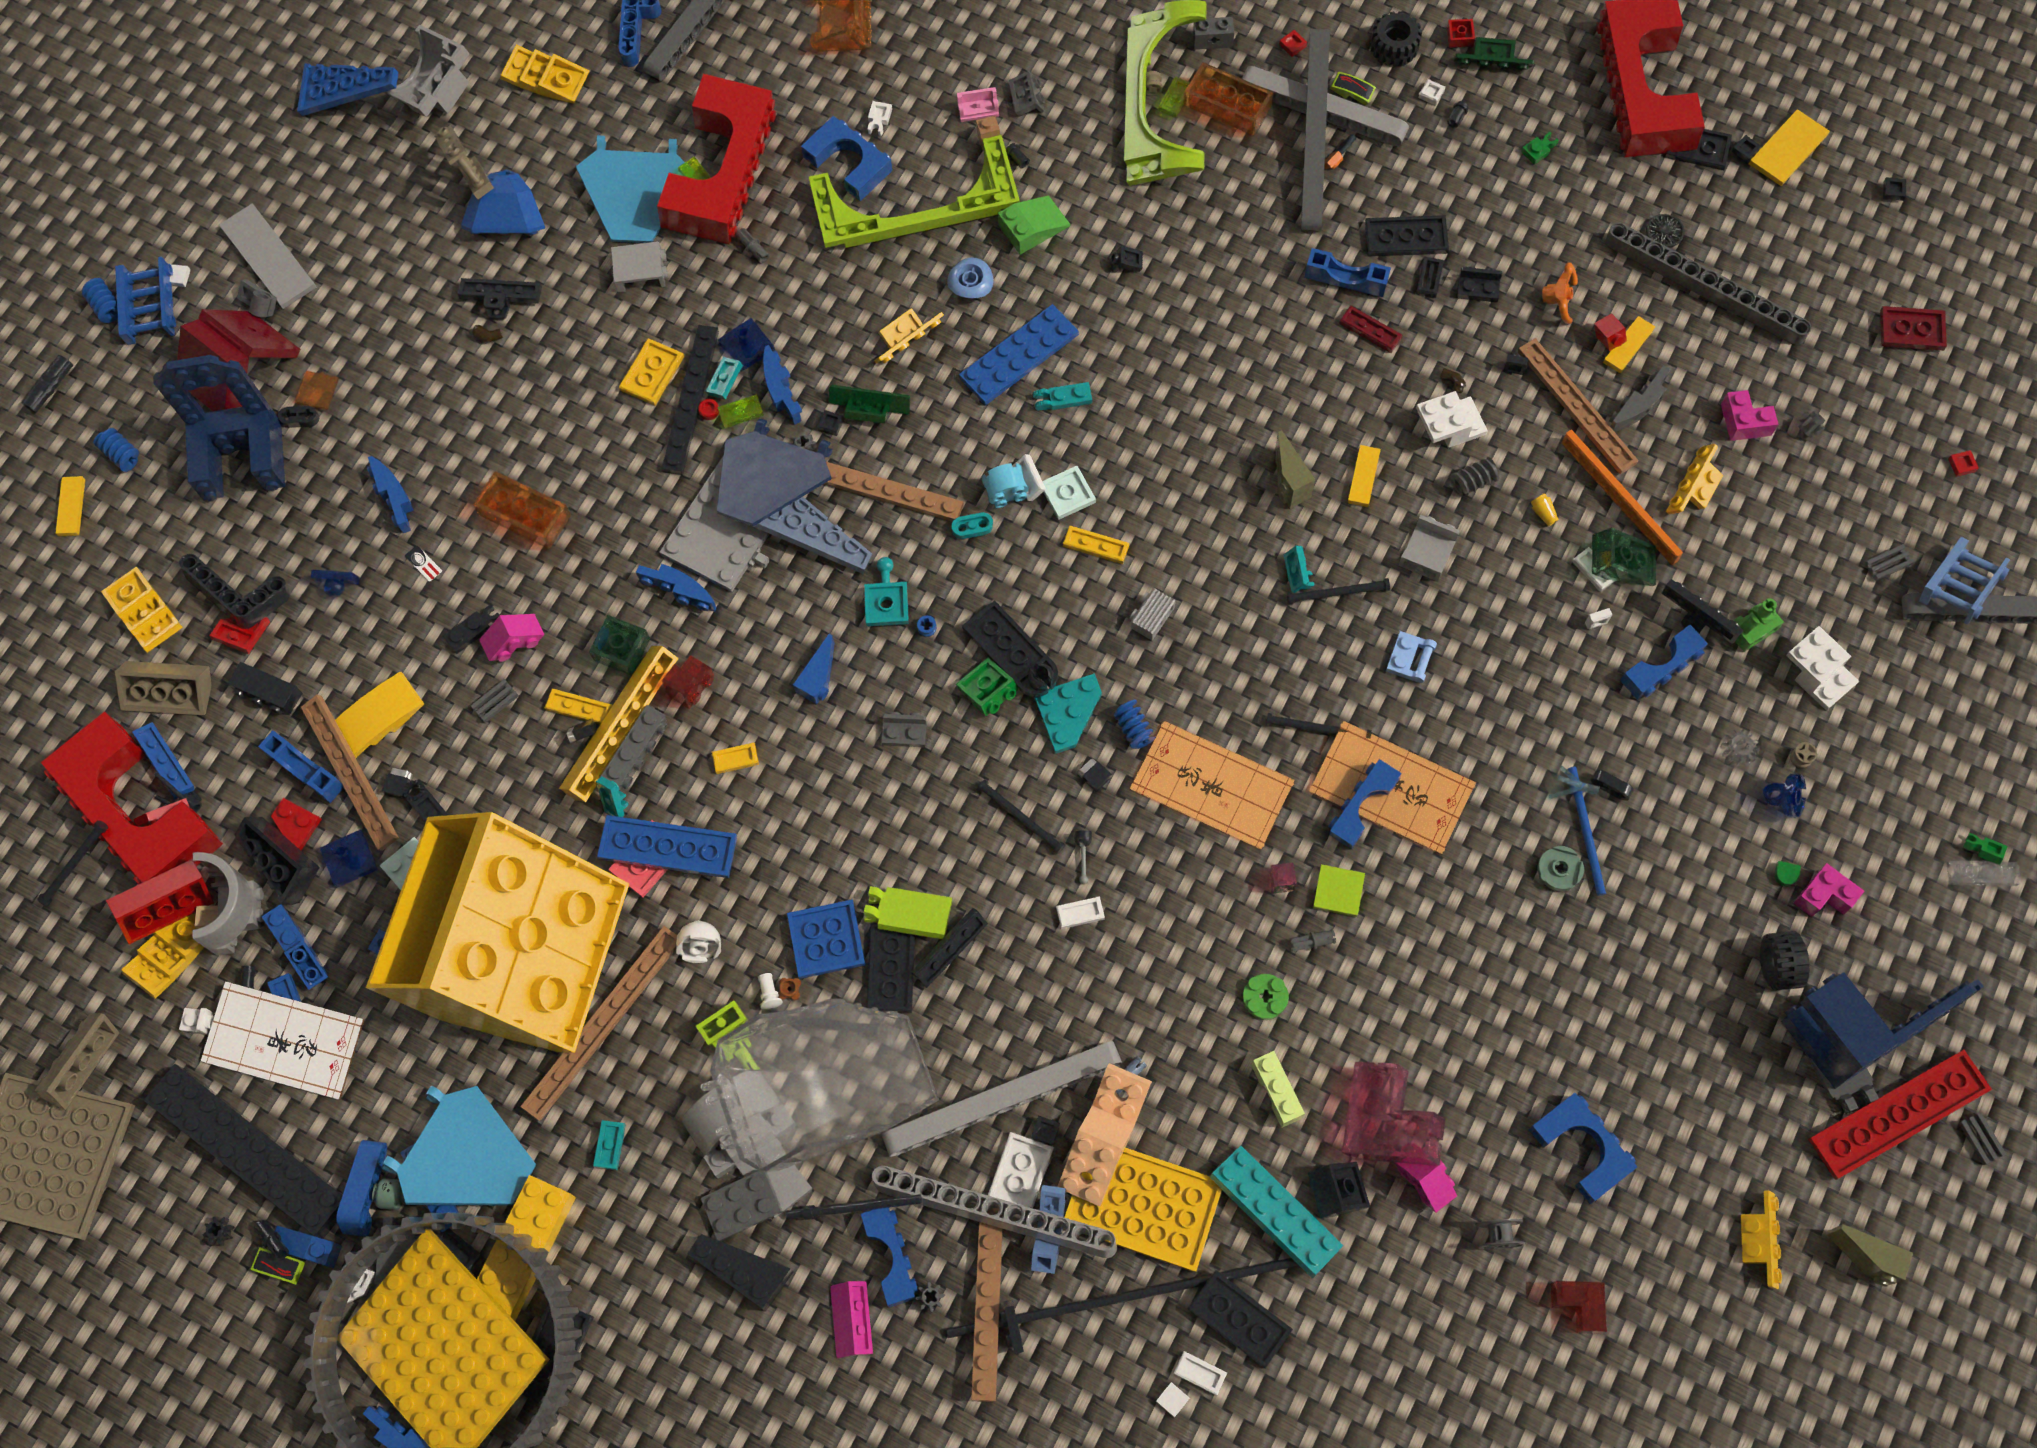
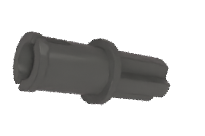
M745 228L737 231L736 236L746 246V251L751 252L759 263H764L767 260L764 256L769 258L770 255L759 244V240L754 239Z
M1333 929L1319 933L1310 932V935L1291 938L1290 945L1293 951L1308 948L1317 949L1318 946L1335 944L1336 938H1333L1335 932Z

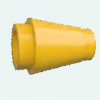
M1546 494L1531 501L1532 509L1547 526L1559 520L1551 498L1547 497Z

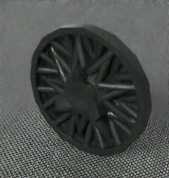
M1658 214L1652 217L1646 228L1647 237L1668 248L1678 245L1683 239L1685 232L1681 221L1669 214Z

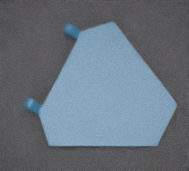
M597 135V150L576 166L612 242H653L661 229L657 204L668 173L689 178L695 176V171L677 155V139H669V153L606 150L605 136Z
M430 1086L426 1093L428 1095L426 1099L432 1103H439V1106L403 1164H400L394 1158L387 1156L382 1163L384 1165L383 1170L397 1174L405 1204L513 1206L528 1176L532 1174L536 1167L535 1162L478 1086L446 1095L439 1089Z

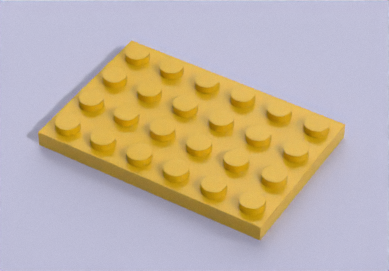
M1125 1148L1116 1165L1101 1206L1072 1195L1064 1218L1108 1230L1114 1234L1117 1246L1196 1273L1222 1189L1210 1176ZM1081 1173L1084 1179H1093L1090 1173Z

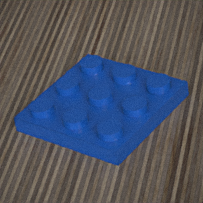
M853 899L787 913L799 979L865 966Z

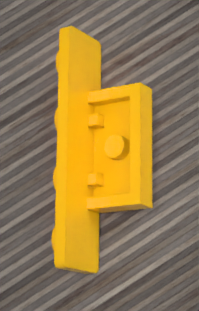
M911 308L880 330L878 333L889 347V350L874 360L876 364L880 361L883 363L889 361L894 357L892 353L898 349L901 352L909 346L908 341L912 338L917 340L926 334L923 330L928 326L931 329L941 323L939 318L944 316L942 312L937 314L923 325Z
M1716 444L1702 446L1696 452L1693 463L1688 467L1687 474L1679 483L1675 496L1669 502L1670 505L1666 510L1669 515L1682 512L1689 500L1699 509L1706 508L1723 477L1710 463L1718 448Z
M1766 1190L1764 1191L1765 1214H1741L1742 1261L1745 1264L1767 1263L1768 1287L1779 1289V1283L1782 1282V1273L1778 1269L1781 1249L1780 1245L1777 1244L1780 1225L1778 1220H1776L1779 1201L1773 1192Z

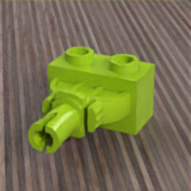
M733 1000L696 1025L706 1043L726 1053L730 1060L734 1058L730 1052L731 1049L745 1071L752 1070L748 1062L754 1070L760 1067L743 1042L745 1040L749 1047L753 1045L748 1038L749 1030L746 1022L749 1020L736 1001Z

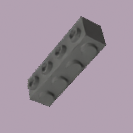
M646 705L601 776L614 781L619 786V791L623 792L624 789H628L633 781V775L643 766L645 756L654 749L656 739L666 730L668 725L666 715Z

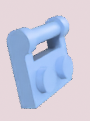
M1400 631L1386 672L1423 683L1426 677L1424 674L1437 643L1431 639H1423ZM1417 647L1423 648L1417 670H1410Z

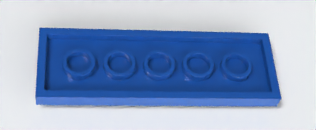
M1052 304L961 372L959 378L986 406L1079 335V331Z
M606 815L597 858L599 860L729 878L737 834Z

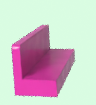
M848 1281L832 1285L831 1300L836 1357L844 1358L873 1354L866 1281Z

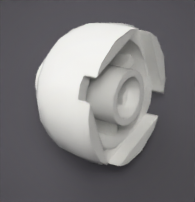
M691 922L683 926L677 935L676 953L677 955H682L684 961L691 963L707 962L706 958L712 956L715 959L721 953L720 934L713 925L707 922Z

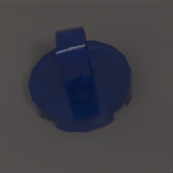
M1790 774L1784 784H1768L1763 789L1766 802L1770 805L1782 806L1785 817H1800L1806 802V798L1802 797V789L1806 790L1805 779L1803 775ZM1773 791L1780 792L1777 797H1769V794Z

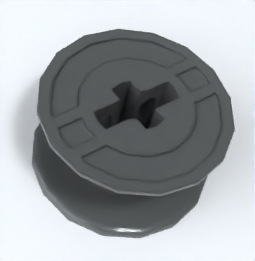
M1498 1219L1476 1223L1475 1226L1488 1228L1490 1242L1482 1244L1478 1248L1490 1250L1526 1245L1524 1241H1514L1512 1226L1521 1224L1523 1220Z

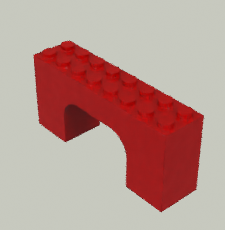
M1678 0L1605 1L1603 10H1600V22H1597V33L1601 35L1600 49L1604 50L1603 64L1608 70L1606 79L1607 83L1611 85L1610 99L1614 100L1613 115L1617 116L1616 130L1621 135L1620 149L1624 150L1625 157L1661 154L1667 151L1697 150L1705 128L1698 93L1663 96L1650 90L1645 80L1641 55L1673 51L1677 48L1683 29Z
M703 74L692 104L695 129L725 136L730 139L722 166L719 172L712 178L697 180L668 173L657 204L661 228L730 245L731 239L735 238L737 234V221L742 219L743 204L746 205L748 201V188H752L754 183V171H758L759 156L763 155L765 150V138L768 139L770 135V123L774 122L776 117V111L773 110L775 99L772 98V90Z
M104 711L41 762L46 768L43 771L51 781H55L58 784L56 786L57 789L64 796L67 795L70 799L69 803L74 809L83 814L81 817L89 826L94 827L97 820L107 824V831L101 833L99 838L109 845L107 848L114 856H118L122 860L120 862L121 865L128 872L131 871L134 875L133 879L137 884L146 882L180 864L193 860L194 852L210 854L215 852L223 845V842L204 820L183 801L178 803L158 821L145 827H137L118 805L114 798V787L117 780L146 755L123 726ZM193 861L196 866L201 863L200 861Z

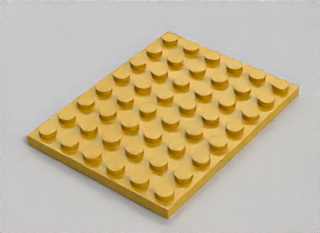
M425 1229V1233L418 1237L339 1333L337 1338L339 1343L430 1448H477L550 1360L431 1229Z

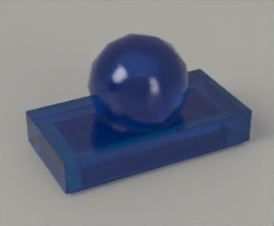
M311 570L312 579L318 582H325L323 585L324 591L329 597H339L345 590L344 583L359 584L360 577L353 572Z

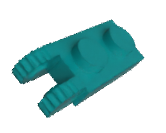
M1089 382L1048 389L1043 388L1033 392L1035 399L1050 398V400L1035 403V409L1039 411L1063 409L1092 403Z

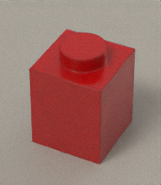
M1612 313L1594 323L1596 337L1608 351L1627 342L1625 327Z

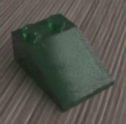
M1613 527L1593 534L1592 574L1606 580L1655 586L1656 546Z

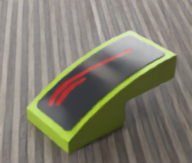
M1338 72L1330 89L1345 99L1351 96L1366 106L1370 102L1376 87L1358 77Z
M259 1247L250 1270L297 1285L305 1262L289 1256L282 1260H276L270 1250Z

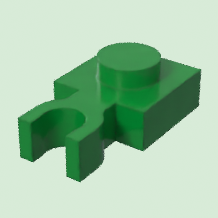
M1548 132L1543 140L1536 137L1522 147L1521 152L1534 165L1549 155L1551 151L1549 148H1553L1558 144L1559 140L1557 138L1554 141L1548 140L1551 137V132Z
M1971 833L1968 834L1963 848L1979 852V857L1998 865L2001 864L2008 847L1987 837L1981 840Z

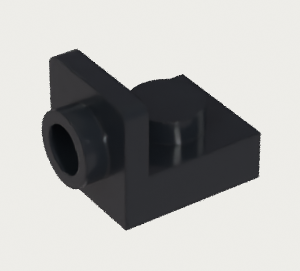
M1121 245L1111 255L1112 272L1116 273L1120 268L1140 272L1143 269V251Z

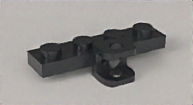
M461 278L458 297L459 299L484 300V306L488 309L489 319L504 320L509 313V302L538 304L542 286L540 282ZM501 310V313L495 314V311Z
M1671 579L1663 589L1661 594L1688 612L1681 621L1682 627L1686 628L1691 625L1700 634L1703 628L1708 626L1731 644H1734L1743 632V629L1735 621L1727 619L1718 609L1710 607L1700 596L1689 592L1680 582H1675Z

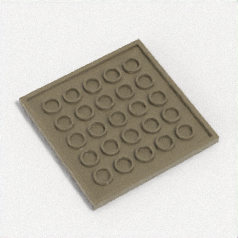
M5 1073L0 1085V1219L86 1240L135 1105L79 1091L67 1109L64 1110L43 1100L35 1092L39 1081Z

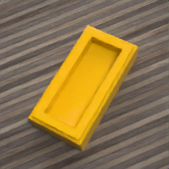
M755 743L712 752L716 774L759 765Z

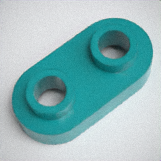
M984 512L957 517L952 522V533L959 539L986 535L993 529L992 517ZM983 523L986 524V527L983 528L979 526ZM960 528H966L963 532L959 531Z

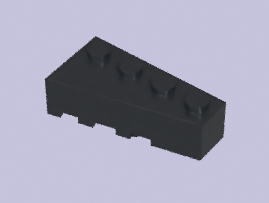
M244 817L234 834L248 856L253 857L258 871L264 873L271 890H275L279 895L277 898L281 904L300 903L320 867L265 818Z
M703 1234L699 1236L687 1253L765 1311H767L794 1273L788 1267Z

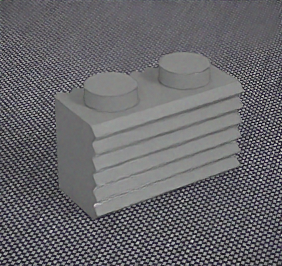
M1153 588L1151 593L1147 592L1141 600L1142 606L1139 610L1135 609L1129 618L1131 620V629L1152 641L1175 608V600L1164 595V593L1156 588Z

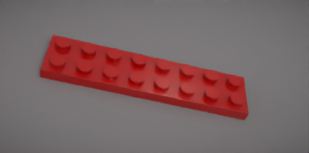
M1962 1050L1808 1140L1833 1178L1837 1180L1986 1094L1992 1088L1967 1052Z

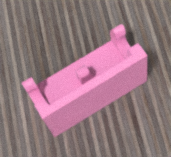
M996 87L957 93L961 122L999 116Z

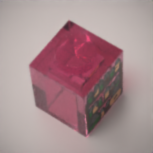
M1293 862L1271 865L1269 876L1272 894L1295 891L1297 882Z

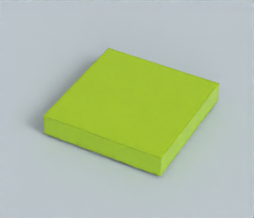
M1321 864L1313 909L1357 917L1365 873Z

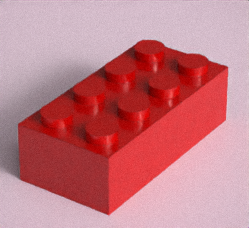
M193 860L180 864L167 872L159 874L106 900L128 944H132L195 913L197 906H210L214 904Z

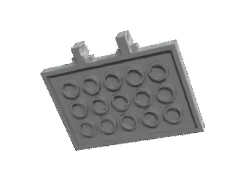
M722 457L660 550V555L733 592L749 565L753 567L754 564H757L764 569L768 565L769 558L760 553V548L770 533L717 514L723 464Z

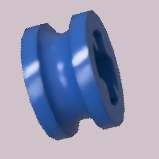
M928 615L920 617L917 622L920 635L924 637L934 635L937 627L933 617ZM926 622L932 626V628L929 627V630H924Z

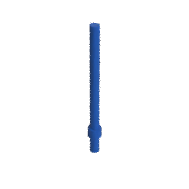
M1570 767L1568 768L1571 781L1569 787L1571 795H1574L1597 896H1602L1606 894L1584 802L1583 783H1580L1577 768Z

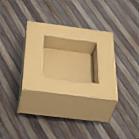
M197 906L195 928L199 929L212 923L218 917V906Z

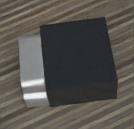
M592 718L569 728L567 736L570 743L595 734L597 726Z
M1090 759L1078 772V775L1095 792L1112 778V774L1094 759Z
M392 768L391 772L387 774L382 792L385 795L405 799L403 788H405L404 785L407 782H411L413 774L405 770Z

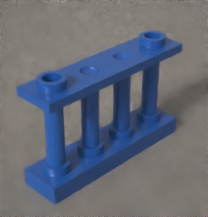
M158 257L159 268L135 273L129 272L124 265L115 266L119 336L127 345L136 344L135 335L137 333L158 328H164L170 336H175L174 327H176V320L173 315L172 284L170 283L173 269L163 257ZM159 276L160 285L133 290V283L135 281ZM160 293L161 302L134 307L133 301L136 298ZM161 311V320L135 325L134 318H136V315Z

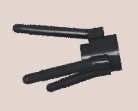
M154 772V776L172 791L179 800L186 798L191 809L196 813L200 810L202 798L197 795L195 790L190 792V795L188 793L182 795L158 772ZM158 795L155 796L156 800L165 805L172 803Z

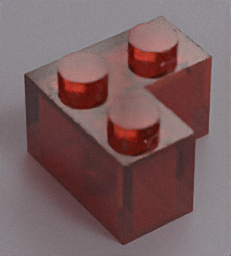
M690 655L681 668L674 664L663 678L662 683L669 697L690 709L693 704L696 705L699 702L703 690L712 684L714 673L711 667Z
M1555 1281L1551 1283L1552 1308L1576 1309V1330L1578 1334H1603L1607 1332L1604 1282Z

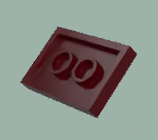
M1882 306L1880 310L1881 346L1940 351L1946 349V314L1944 310Z

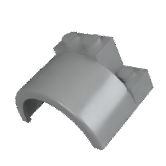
M419 25L415 31L420 41V55L414 71L403 83L397 85L396 89L383 93L407 104L413 111L425 117L429 115L433 107L448 114L469 84V81L459 69L470 54L463 45Z
M194 852L193 861H200L208 868L209 877L215 878V883H211V888L218 892V917L207 926L193 930V939L215 955L234 954L237 936L242 931L261 929V921H263L261 916L264 915L261 908V900L264 898L263 889L255 881H247L241 873L222 858L210 853Z
M758 1070L740 1073L719 1084L696 1101L687 1110L682 1119L684 1127L718 1179L737 1167L736 1164L774 1138L778 1139L795 1127L789 1115ZM770 1113V1116L764 1122L760 1115ZM721 1143L725 1149L717 1151L715 1148Z

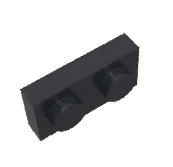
M1013 1299L1003 1301L1004 1309L1000 1310L1003 1324L1008 1323L1010 1331L1005 1333L1008 1348L1013 1347L1015 1354L1022 1353L1024 1349Z

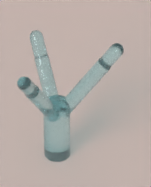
M1561 766L1560 770L1570 779L1563 776H1558V779L1575 787L1551 794L1548 798L1553 799L1576 791L1598 795L1600 787L1579 781L1565 767Z

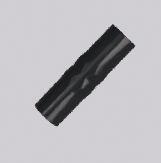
M58 355L49 368L41 375L40 379L35 382L34 387L21 402L22 405L37 413L60 385L63 378L73 367V364L65 357Z

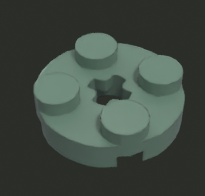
M1565 846L1553 847L1543 853L1539 859L1537 866L1539 880L1552 890L1569 891L1583 877V862L1580 861V858L1577 856L1578 854L1573 849ZM1563 864L1566 872L1558 873L1555 866Z

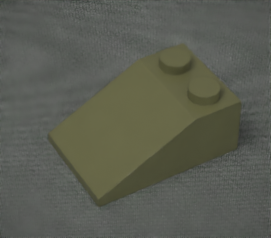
M1281 430L1278 432L1275 446L1278 495L1283 504L1286 503L1289 509L1312 497L1315 478Z
M1844 1224L1828 1230L1827 1236L1866 1276L1873 1278L1874 1283L1887 1287L1888 1285L1906 1280L1913 1252Z

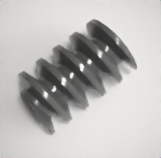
M1490 457L1484 458L1480 462H1475L1472 466H1467L1465 470L1461 469L1458 473H1452L1450 476L1454 490L1458 494L1463 492L1466 496L1470 493L1469 488L1472 492H1476V485L1482 489L1484 488V482L1487 485L1491 484V478L1495 482L1499 480L1498 470Z

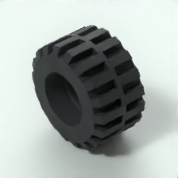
M1393 11L1390 12V15L1384 14L1382 18L1379 17L1374 24L1370 49L1373 52V56L1375 58L1378 57L1379 62H1385V65L1388 66L1393 64V67H1397L1398 64L1406 65V61L1410 63L1413 57H1416L1420 46L1422 30L1420 29V23H1416L1417 19L1411 18L1408 13L1405 15L1402 14L1403 12L1398 11V13H1395ZM1389 37H1398L1401 38L1402 41H1394Z
M1796 931L1764 935L1760 946V964L1768 986L1774 991L1804 988L1809 978L1810 962L1806 945L1800 934Z

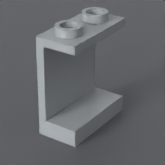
M659 242L611 247L613 277L617 292H626L625 283L659 279L661 287H665L668 271L663 261H667L665 249H661Z
M1420 515L1406 550H1404L1401 556L1399 566L1439 581L1460 530H1457L1450 524L1440 523L1433 517Z

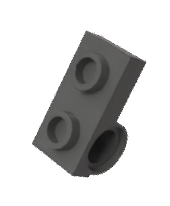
M247 279L240 281L237 299L250 306L249 312L258 317L273 316L277 297Z

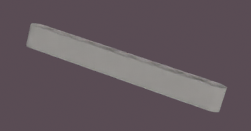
M1255 66L1247 67L1239 83V87L1243 91L1306 114L1307 85ZM1327 93L1326 122L1392 146H1400L1409 129V125L1405 121Z

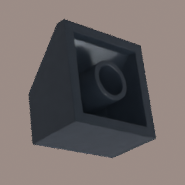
M1357 1162L1329 1164L1308 1172L1310 1185L1313 1189L1321 1218L1336 1217L1370 1207Z

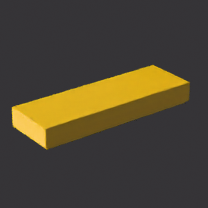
M1638 316L1626 331L1627 342L1611 350L1603 363L1621 373L1652 334L1655 326Z
M1360 445L1348 498L1349 504L1369 506L1381 449Z
M83 476L62 477L56 534L59 537L79 536L85 487Z
M1069 525L1063 547L1123 564L1129 549V543Z
M552 689L545 709L584 721L593 718L595 724L600 725L613 705Z

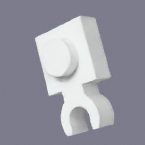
M872 102L868 121L870 122L868 124L869 134L876 128L878 129V135L882 136V124L888 125L892 104Z

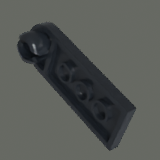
M995 600L962 625V629L983 652L1014 679L1017 688L1023 694L1029 697H1041L1048 693V687L1051 690L1054 689L1059 677L1056 664Z

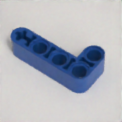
M622 0L619 53L623 64L627 67H634L639 63L642 19H654L661 15L662 10L659 0Z
M362 1140L360 1142L337 1211V1223L343 1234L367 1237L370 1233L372 1218L369 1208L372 1202L374 1185L378 1183L383 1168L382 1163L387 1155V1143L369 1140Z

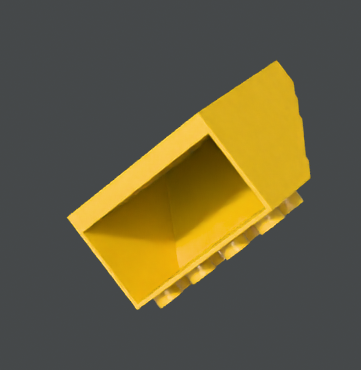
M493 812L427 817L366 988L441 1021L555 1052L575 1053L629 883Z

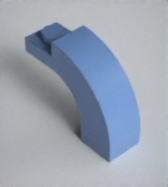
M1042 1185L1040 1211L1064 1217L1066 1188ZM1038 1221L1037 1228L1043 1226L1044 1222ZM1062 1227L1057 1228L1054 1233L1061 1235ZM1036 1238L1031 1270L1055 1274L1060 1245Z

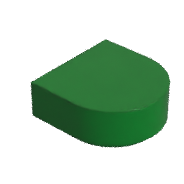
M1778 861L1775 868L1776 881L1786 887L1794 885L1799 879L1801 865Z

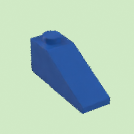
M831 634L827 635L793 684L797 694L816 705L820 700H824L829 692L835 644Z
M281 1226L276 1227L275 1232L277 1231L280 1234L282 1243L288 1248V1255L334 1269L342 1245Z

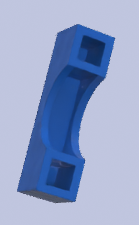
M1312 248L1306 266L1305 278L1383 297L1391 267L1370 263L1365 267H1351L1337 261L1331 252Z
M1689 625L1675 635L1669 643L1671 660L1668 663L1655 666L1640 661L1628 670L1620 681L1637 700L1642 696L1647 698L1656 690L1655 687L1658 684L1663 686L1672 679L1671 675L1674 672L1681 673L1689 666L1688 662L1690 660L1697 661L1705 654L1703 650L1708 643Z
M273 730L258 746L268 757L329 803L344 788L343 784L336 777L315 764Z
M1380 759L1376 764L1373 762L1370 764L1365 772L1368 775L1364 782L1360 780L1353 790L1356 793L1352 799L1347 798L1341 807L1343 813L1339 818L1335 816L1328 826L1331 828L1329 835L1350 849L1354 847L1365 829L1359 818V807L1362 802L1373 795L1381 794L1388 796L1401 778V772Z
M882 1208L861 1213L867 1237L870 1240H878L886 1244L893 1255L892 1269L889 1275L881 1282L887 1306L890 1308L915 1300V1293L919 1292L915 1278L910 1279L908 1270L912 1269L908 1255L903 1256L901 1247L905 1246L902 1233H897L895 1229V1224H898L895 1210L890 1211L889 1208Z

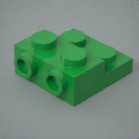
M989 658L956 683L957 688L985 716L990 713H996L1000 705L1005 700H1012L1016 696V691H1018L1014 679Z

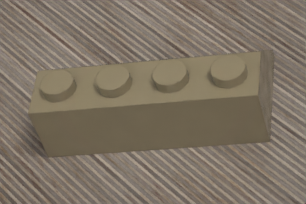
M125 661L115 671L120 710L189 715L206 714L212 686L209 666Z
M90 1013L80 1023L78 1031L72 1039L68 1040L61 1055L53 1061L51 1069L37 1085L35 1092L43 1100L64 1110L67 1109L119 1034V1031L106 1015Z

